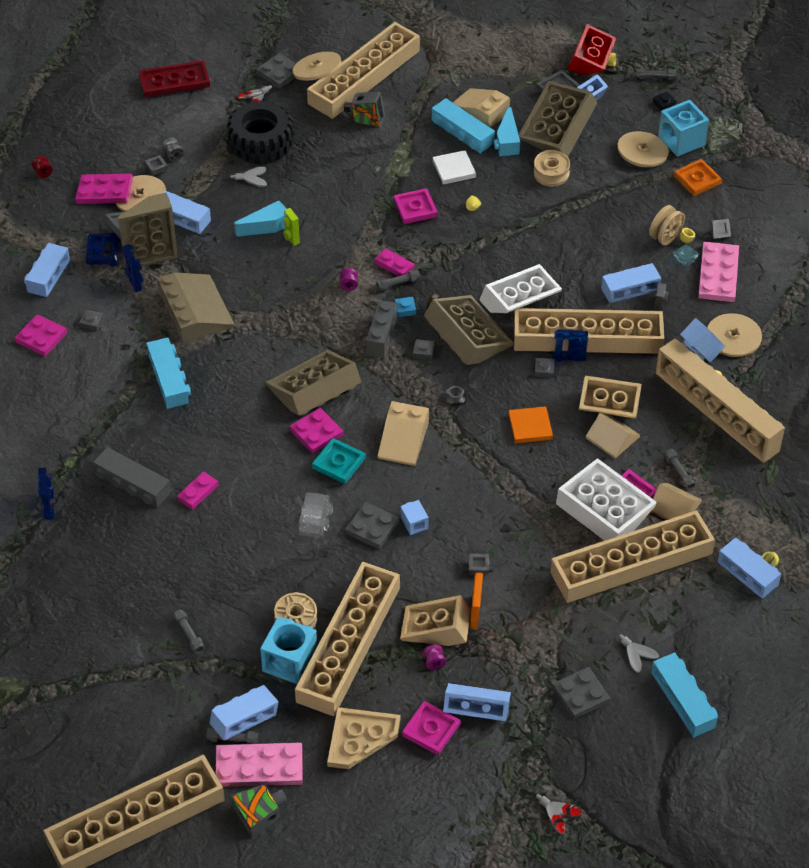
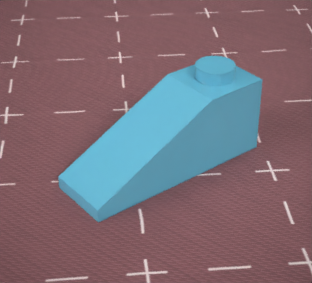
M511 107L507 108L497 131V139L494 140V148L498 150L499 156L520 154V139Z
M277 201L234 222L235 235L239 237L276 233L285 229L283 218L286 207L280 201Z

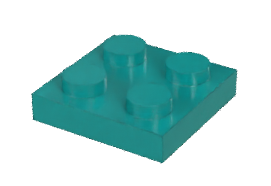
M333 438L312 463V469L346 484L366 459V454Z

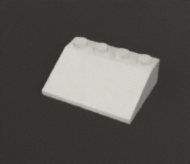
M598 458L558 489L556 504L604 541L635 531L657 504L655 500Z

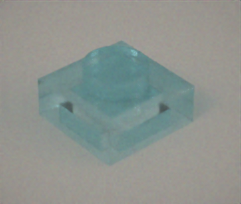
M687 244L683 245L673 254V258L684 266H688L699 257V253Z

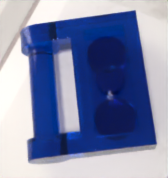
M116 233L88 234L87 265L109 264L110 266H117L119 264L117 253L120 238ZM106 242L111 243L110 255H105Z
M126 244L122 247V253L126 262L125 274L136 293L142 291L141 283H143V277L140 273L142 267L140 261L135 260L133 256V247L130 244Z
M556 330L554 333V339L556 340L555 351L553 352L552 359L555 362L563 360L586 361L588 331ZM565 339H569L568 351H562Z
M38 468V494L42 499L43 517L50 520L55 516L54 509L51 507V499H55L52 476L48 475L47 468Z

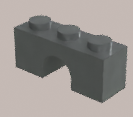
M379 300L366 339V355L385 358L389 345L390 331L394 330L397 321V303Z

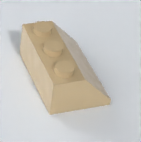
M585 376L579 410L636 418L641 384Z

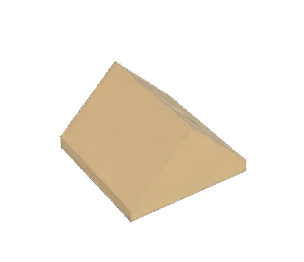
M599 413L586 435L587 440L614 459L640 437L638 433L612 415Z
M669 483L659 484L653 498L657 504L651 510V513L669 520L695 511L702 499Z

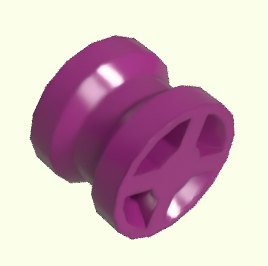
M346 268L340 272V287L346 291L355 290L358 286L357 271L352 268Z
M431 645L423 650V657L427 660V669L438 670L446 665L447 661L442 655L443 648L440 645Z

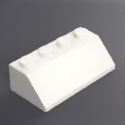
M539 264L487 284L479 300L490 313H508L558 293L562 288Z

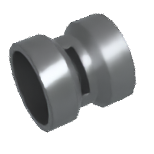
M168 138L162 143V149L170 161L175 162L183 157L184 150L175 138Z

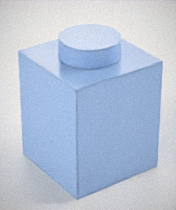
M419 500L408 502L401 506V520L410 535L428 529V516Z

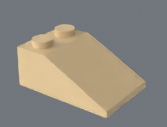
M470 88L453 103L492 128L504 117L507 108L510 107V97L497 90Z
M392 401L385 422L378 459L415 466L429 423V408Z
M461 595L408 605L405 608L400 639L408 642L443 646L466 643L471 609Z

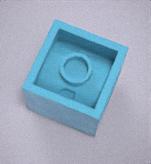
M687 100L661 111L658 137L678 157L706 145L709 119L691 100Z
M278 616L260 648L262 671L298 684L317 648L316 630L308 625H301L291 619H284ZM289 647L298 648L297 650H294V651H284V650H283V649L289 648Z

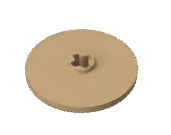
M319 52L309 55L295 64L293 74L295 78L304 81L326 77L340 67L342 63L341 57L335 52Z
M641 131L629 132L619 139L617 146L618 152L623 159L640 167L659 166L666 161L669 153L667 145L659 137Z
M134 176L128 202L116 203V205L125 212L147 197L166 191L165 185L160 179L153 176Z
M729 313L714 318L707 327L725 345L720 354L726 356L743 357L750 355L761 344L762 332L760 327L752 319L741 314Z

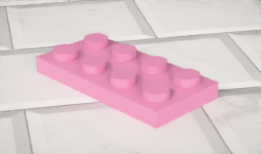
M703 242L698 298L735 302L739 245Z
M302 743L216 745V776L222 787L303 785Z

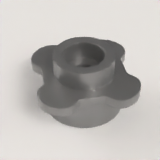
M452 386L446 390L448 395L447 403L465 402V397H463L464 389L461 387Z

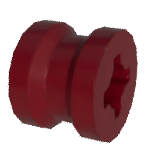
M39 156L32 162V167L39 178H46L52 174L53 168L46 157Z

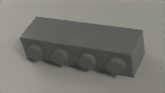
M109 447L93 462L94 471L98 478L109 481L117 488H122L131 496L142 499L148 505L151 504L158 508L171 493L169 479Z

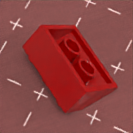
M587 24L579 37L567 69L582 76L603 72L616 38Z

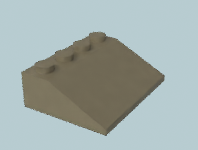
M548 81L521 129L519 139L543 151H561L568 157L597 105L595 97L591 91Z
M167 192L149 196L118 216L126 270L178 258L173 211Z
M171 273L157 277L159 294L182 342L235 327L210 275Z
M472 295L433 299L424 314L429 324L436 329L440 337L449 344L450 348L456 352L461 361L466 365L481 363L514 344Z
M326 350L267 381L266 384L291 412L300 416L307 414L309 410L315 407L322 406L330 399L339 397L344 391L354 389L356 385L361 383V379L355 362Z

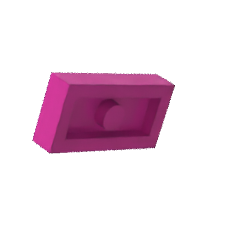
M386 248L375 258V264L397 276L408 274V271L414 269V263Z
M202 472L177 495L178 501L193 510L219 486L218 481L207 473Z

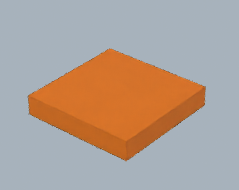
M702 159L674 171L673 174L693 196L722 184V178Z
M546 406L509 410V419L515 444L553 440Z
M476 573L474 577L469 627L471 630H478L483 573Z

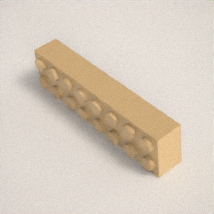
M394 22L344 60L335 72L319 79L307 89L308 105L332 119L344 111V103L352 102L356 93L368 92L420 51V36Z
M518 308L514 312V351L659 354V349L664 346L663 311Z
M676 338L659 349L656 374L761 462L765 463L780 452L785 427L779 421L770 416L766 410L759 407L751 398L743 394L739 388L733 386L724 376H721L712 366L706 364L697 354L690 351L685 344L679 342Z
M696 510L554 557L551 561L550 573L566 602L569 603L711 555L715 539Z
M365 562L361 563L295 688L296 703L335 716L400 589V574Z
M201 755L44 829L46 842L59 868H86L225 801L223 787L206 757Z

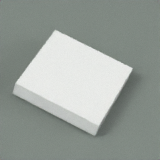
M466 151L433 157V163L442 184L476 178L475 170Z

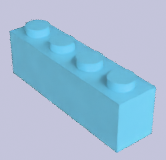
M444 99L432 108V121L480 154L494 144L495 131L448 99Z
M168 337L147 342L148 356L167 409L189 404L188 396L191 395L189 385L184 383L186 382L185 373L179 369L181 368L179 357L175 358L176 349L174 344H170Z
M676 653L653 661L652 675L693 738L715 729L718 719L717 711L707 702L706 694L700 691L694 676L690 675L686 670L684 661L679 659Z

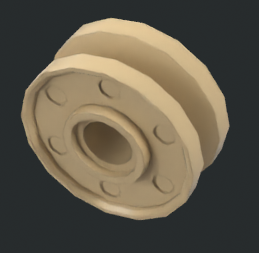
M546 150L536 156L534 160V178L537 182L553 187L562 185L568 180L570 160L566 154L557 150Z
M671 205L662 208L651 223L649 229L650 237L658 239L659 243L663 245L670 244L678 236L684 225V213L676 211Z
M296 592L289 593L277 601L274 608L275 621L279 616L315 629L317 624V607L312 598L306 594Z

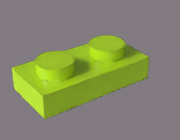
M291 208L285 209L283 218L285 230L283 233L286 240H289L295 246L300 244L299 218Z

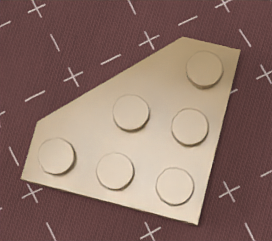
M338 707L327 766L350 769L398 738L401 715Z

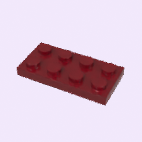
M204 60L139 70L144 97L210 87V80Z

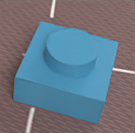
M413 297L395 299L398 317L416 315Z

